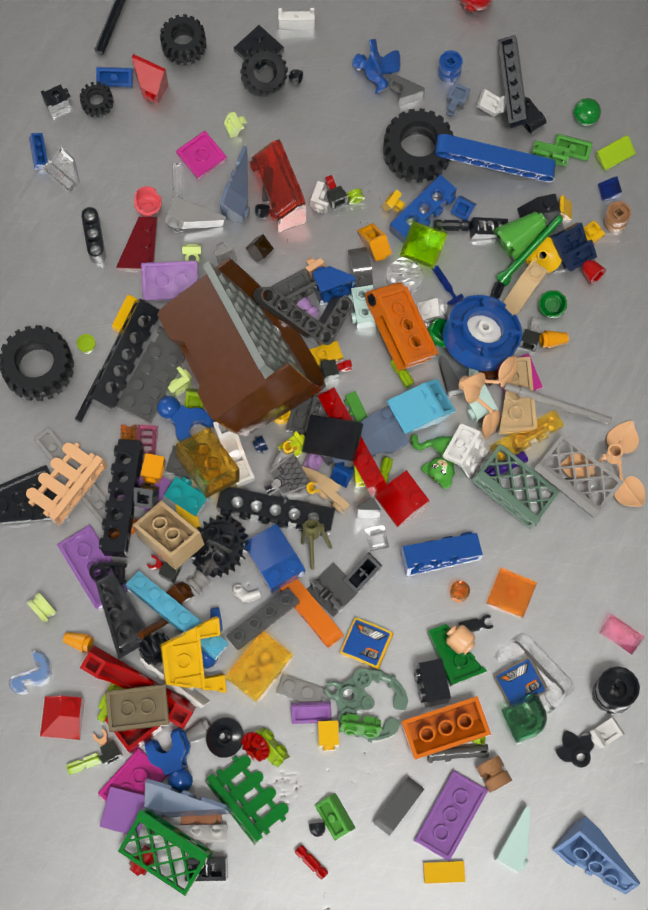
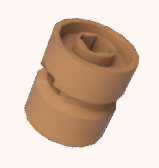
M615 201L609 205L603 220L606 230L611 233H620L626 228L631 216L629 205L622 201Z
M499 755L476 767L481 778L486 779L485 785L489 793L513 781L508 771L503 770L504 764Z

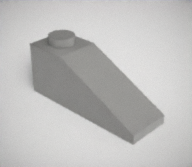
M174 196L164 222L173 228L180 229L222 227L226 216Z

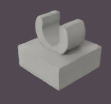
M222 242L216 245L218 250L214 251L218 264H221L229 257L234 262L237 261L231 244L225 246Z

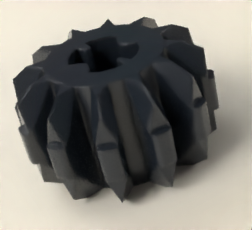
M156 632L154 635L150 634L148 638H143L144 642L139 644L141 658L148 665L153 664L155 666L159 662L163 663L161 644L170 640L165 633L160 634Z

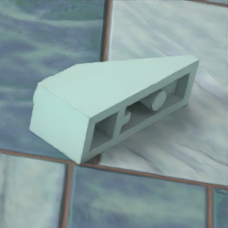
M468 368L469 377L479 373L478 370ZM484 383L479 398L491 407L493 411L498 410ZM477 400L473 403H468L467 414L469 418L474 420L476 424L483 422L489 411Z
M528 806L524 807L495 859L515 873L519 870L523 871L529 861L526 859L529 847L530 807Z

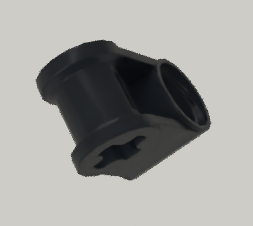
M525 97L529 123L523 124L527 132L532 134L545 125L547 121L531 99Z
M95 563L90 567L89 574L94 583L95 577L93 573L96 570L101 569L105 572L110 568L114 570L122 585L127 583V580H125L126 563Z

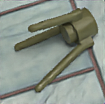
M310 519L302 524L301 544L303 545L306 537H308L310 567L313 570V540L322 534L329 549H332V545L324 530V524H320L315 519Z

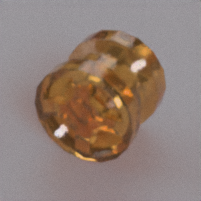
M121 425V439L138 441L137 425H132L131 427Z
M464 581L453 583L450 589L452 600L458 603L467 600L470 594L469 585Z

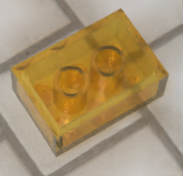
M210 428L176 444L177 459L205 498L239 482L240 468Z
M263 631L226 675L225 679L257 705L294 659V655Z

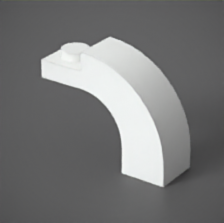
M213 422L217 438L237 488L255 481L239 435L230 432L218 422Z

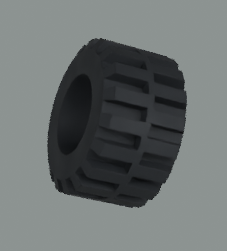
M183 14V17H179V15H175L176 18H169V22L165 21L163 24L164 28L160 30L162 50L165 57H169V61L172 63L176 61L177 65H180V63L187 65L188 62L193 64L195 59L200 60L201 55L205 53L206 36L204 27L193 16L187 17V14ZM183 35L193 38L187 44L174 42L176 38Z
M259 48L251 52L243 61L242 68L240 69L242 74L241 81L244 82V87H247L249 92L255 93L256 96L263 95L264 97L274 94L285 84L287 79L288 67L285 66L286 61L274 49L271 51L269 48ZM259 62L268 63L273 68L274 78L268 83L261 82L255 77L254 67Z

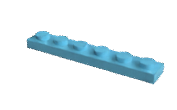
M140 571L126 583V588L181 633L203 623ZM220 636L200 639L201 649L214 660L229 645Z

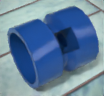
M448 50L439 58L438 76L445 83H454L461 76L463 59L458 52Z

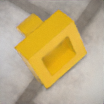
M397 189L391 192L381 208L386 212L390 209L396 212L402 210L405 206V203L399 200L402 193Z
M595 220L583 227L587 240H593V244L605 237V232Z

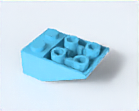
M438 379L425 382L387 400L391 411L405 434L442 423L456 412Z

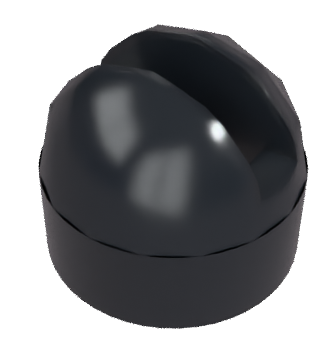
M298 69L291 70L288 76L289 80L294 84L300 85L303 79V71Z
M257 204L255 206L256 216L259 219L268 217L270 206Z
M325 822L309 824L310 833L315 837L322 836L325 833Z

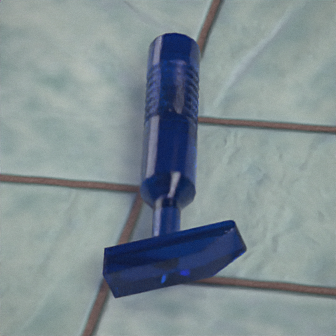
M438 265L432 268L433 272L445 290L453 297L452 300L447 302V305H454L464 299L462 293L458 296L455 295L452 285Z

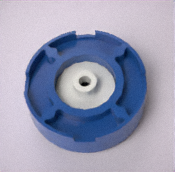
M467 296L463 301L454 305L443 327L445 346L449 353L467 368L478 371L497 370L508 357L513 356L520 345L522 327L517 315H512L505 308V303L491 296Z

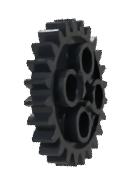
M217 515L216 520L210 517V523L203 521L204 527H197L204 546L190 557L194 560L192 564L197 567V570L212 578L215 576L221 578L222 574L228 576L229 570L235 572L234 566H241L239 560H245L246 558L242 554L248 552L244 548V546L249 544L248 541L244 540L248 537V534L245 533L246 528L241 526L242 523L233 517L229 518L226 515L223 517ZM209 539L221 546H224L225 548L232 550V552L228 553L218 547H215L212 544L207 543V540Z

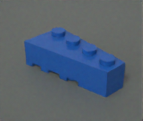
M465 532L457 537L448 536L440 540L402 546L401 550L406 577L480 560L483 556L478 534H472V532Z

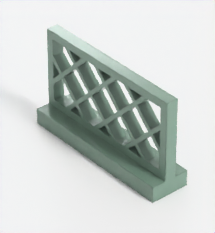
M501 443L471 479L474 484L529 529L539 523L540 518L559 493L558 490ZM499 451L506 455L507 462H498L497 453ZM517 464L521 468V474L513 475L511 465ZM507 465L509 475L500 476L499 466ZM488 466H494L496 476L490 477L484 472ZM532 476L535 479L536 486L528 487L526 477ZM522 477L523 487L515 488L513 478ZM509 478L511 488L505 489L502 487L501 479ZM537 489L538 500H530L528 490ZM541 489H547L552 493L549 499H542ZM524 490L526 501H519L516 498L515 491ZM530 503H539L540 511L537 515L531 511Z

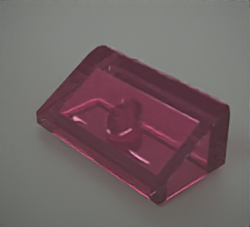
M612 614L599 631L600 634L631 655L644 639L643 635Z

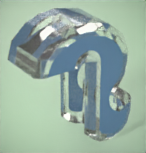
M31 649L36 669L11 676L9 688L15 694H27L29 692L27 689L28 685L40 687L49 682L52 676V664L47 655L39 649Z

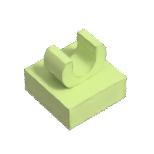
M235 112L228 113L224 121L230 138L237 137L240 130L244 129L243 124H247L245 117H237Z
M183 244L182 254H186L185 261H189V256L194 255L196 261L199 262L202 244Z

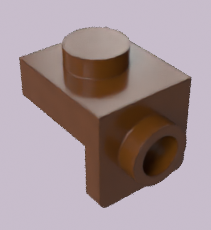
M183 581L174 584L166 592L181 605L195 596L190 586Z

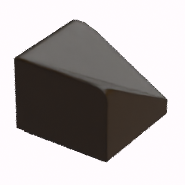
M264 234L256 237L246 247V250L256 262L266 258L274 249Z

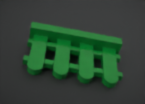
M235 756L232 759L234 761L233 764L224 771L221 768L217 770L216 773L218 775L216 777L212 773L206 778L205 783L219 801L232 810L230 815L252 843L256 845L262 840V833L268 835L270 833L269 828L279 820L282 823L286 820L285 815L288 813L289 808L285 803H280L277 806L272 801L276 796L274 788L268 787L263 790L259 785L264 778L261 772L256 771L251 774L247 770L251 764V759L248 756L240 758ZM240 773H243L246 779L235 787L231 781ZM225 785H227V787L230 789V792L226 791V789L224 788ZM255 788L259 795L247 803L244 796ZM237 801L241 803V805L243 806L242 808H240L237 805ZM268 804L272 810L260 819L256 812ZM250 817L256 822L255 824H252L249 820Z

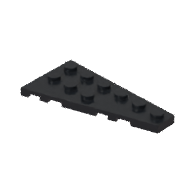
M47 465L0 484V525L51 520L49 516L47 517L43 514L45 510L37 504L34 506L28 503L30 499L26 496L29 488L38 490L42 486L38 480L41 473H48L50 475ZM48 488L43 493L52 501L57 496Z

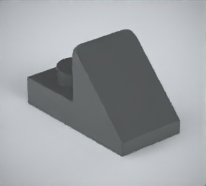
M394 73L389 78V87L396 93H402L399 97L398 106L423 99L424 87Z

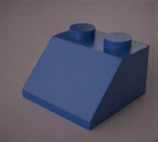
M323 266L312 272V282L316 281L317 283L315 293L320 305L330 302L333 297L350 295L351 288L356 287L355 276L334 267L328 266L325 268Z

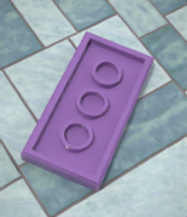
M88 525L58 543L57 546L95 609L99 610L103 606L96 583L92 581L89 570L95 563L114 562L110 556H104L101 549H99L100 539L92 526ZM98 569L93 573V576L97 577L104 571ZM126 584L122 585L125 591L128 592L129 590L126 588Z
M453 770L414 842L450 862L488 790Z

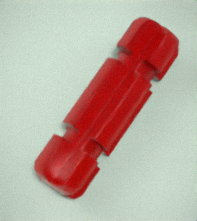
M300 845L295 850V854L302 858V861L313 872L315 871L321 880L328 875L325 867H321V863L311 853H308L303 845Z

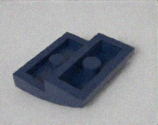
M575 223L552 236L554 246L569 271H573L582 266L587 260H593L597 257L593 240H587L582 223Z

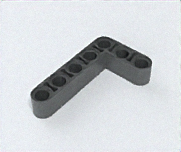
M258 287L253 293V298L259 305L316 345H330L334 341L353 307L352 300L349 297H333L318 321L272 287ZM264 291L267 293L266 299L263 298ZM340 301L342 302V308H341V309H340V306H339ZM279 302H281V309H280V310L278 309V303H279ZM294 312L296 314L295 320H293L292 314ZM331 317L333 318V324H332V325H331V323H330ZM308 322H309V324H310V329H309V330H307V323H308ZM322 333L324 334V339H323V340H321V334H322Z

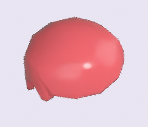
M144 186L136 191L134 206L141 215L153 216L160 211L162 205L161 196L157 194L155 188Z

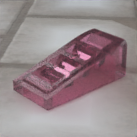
M138 425L137 441H143V438L152 439V443L142 442L144 446L152 447V450H144V454L156 455L159 426ZM143 431H153L152 435H143Z

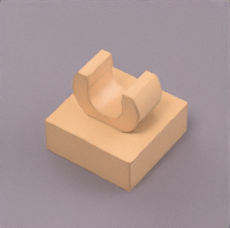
M312 257L306 260L308 266L305 269L312 282V272H315L319 267L324 266L326 268V265L321 258L316 261Z

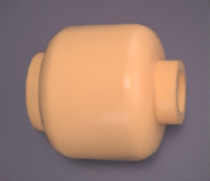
M454 625L446 633L448 635L446 639L447 645L457 654H466L476 644L474 642L475 635L464 625L459 627Z

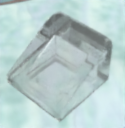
M384 525L365 529L370 551L389 547Z

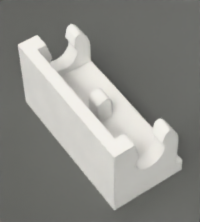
M278 8L279 30L315 29L314 8H311V11L282 12V8Z

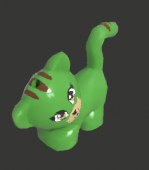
M413 434L410 442L414 449L422 451L428 447H433L440 454V457L433 458L430 462L425 463L421 467L422 472L428 474L434 482L439 483L444 489L450 488L455 474V463L444 459L443 454L453 436H440L420 444L418 436Z

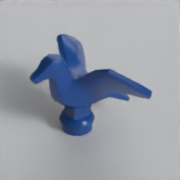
M370 39L369 58L367 59L364 54L358 53L353 59L352 66L357 70L365 69L367 78L378 85L375 93L379 94L389 84L383 77V74H392L400 71V54L398 50H394L382 57L378 52L376 39Z

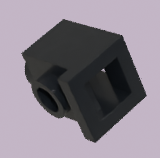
M61 84L47 91H40L50 114L70 106L68 99L71 96L67 88L63 89Z
M143 483L139 487H134L133 506L152 509L159 502V487H154L150 483Z

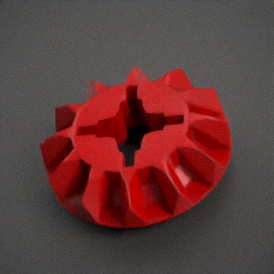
M248 732L243 736L241 740L242 749L247 752V755L251 756L252 760L256 759L261 762L268 758L270 748L267 741L261 735L255 732Z

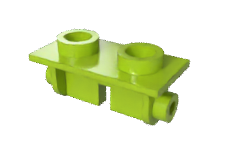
M262 727L257 730L256 733L261 735L269 745L270 754L267 759L273 766L275 765L278 768L283 761L290 758L287 749L274 739L275 736L269 729Z

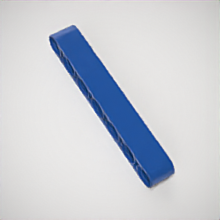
M448 134L437 136L435 155L438 157L545 182L554 180L556 161L553 159Z

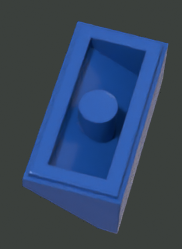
M96 67V84L98 81L101 85L104 83L106 86L133 87L134 68Z

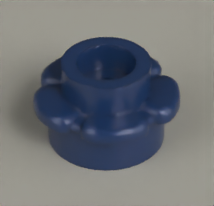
M263 436L255 437L256 441L253 442L256 451H261L264 454L268 447Z

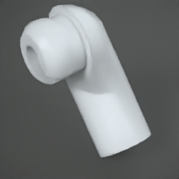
M241 584L233 586L232 593L234 597L244 603L261 599L259 589L248 592Z

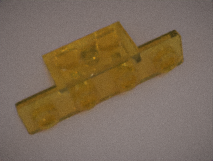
M553 410L537 419V429L532 432L512 433L492 444L490 449L493 452L501 443L513 454L520 451L524 452L530 449L532 444L537 441L540 443L546 440L548 435L561 429L564 423L557 412ZM499 451L497 453V460L502 462L506 459V455Z

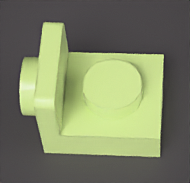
M180 366L176 369L181 378L174 379L168 386V391L173 397H177L192 386L190 380L192 376L186 369L183 370Z

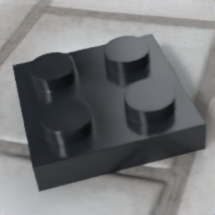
M260 25L233 47L234 52L243 60L251 52L259 48H269L271 51L274 49L278 55L284 52V47ZM259 62L255 65L254 70L257 73H261L269 64Z

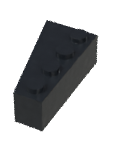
M110 568L95 577V583L117 657L120 659L140 647L139 644L144 642V640L139 638L138 632L147 626L114 570Z

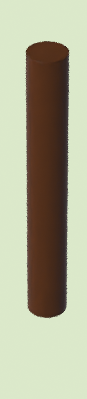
M161 618L139 631L138 636L143 639L169 624V622Z

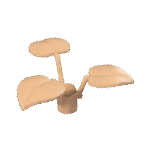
M514 354L508 357L500 366L499 378L497 380L485 379V374L479 372L470 377L464 375L459 381V389L464 391L466 401L473 403L477 400L489 411L482 424V435L485 440L489 439L497 430L501 414L499 410L493 411L491 407L479 398L480 391L484 383H501V387L504 388L506 382L511 383L517 370V359Z
M627 421L617 425L608 433L606 438L607 445L609 446L607 453L603 454L598 462L601 463L606 459L609 463L618 465L619 478L624 483L615 492V499L625 506L641 507L645 502L643 484L634 476H629L625 480L622 476L621 458L623 453L634 452L639 444L634 422ZM573 454L574 465L586 464L583 454ZM571 455L561 462V467L572 466ZM589 466L590 477L594 476L593 467L596 466ZM586 467L575 468L576 479L588 478ZM573 468L562 469L568 477L574 479Z

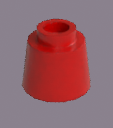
M587 260L582 266V272L591 284L599 281L606 273V269L595 260Z

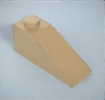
M535 261L530 263L503 301L506 304L505 308L512 315L520 313L546 279L548 270Z

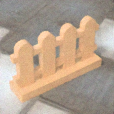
M77 442L74 445L72 443H65L62 450L66 456L62 460L60 458H53L50 465L54 471L50 475L48 473H41L38 480L42 486L38 490L29 488L26 492V496L30 499L28 503L32 506L37 504L44 509L43 514L47 517L49 516L58 526L64 522L107 467L105 461L98 455L95 456L93 453L88 455L80 450L81 445ZM71 458L81 465L77 470L67 464ZM59 473L69 480L66 485L55 479ZM47 488L57 495L53 501L43 494Z

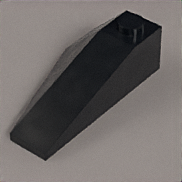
M556 193L537 197L517 208L519 218L533 212L538 214L541 212L547 220L545 223L546 227L558 215H561ZM563 221L548 237L552 238L553 235L564 230ZM543 251L541 253L542 257L545 259L547 254ZM561 261V264L555 271H553V273L566 271L568 269Z

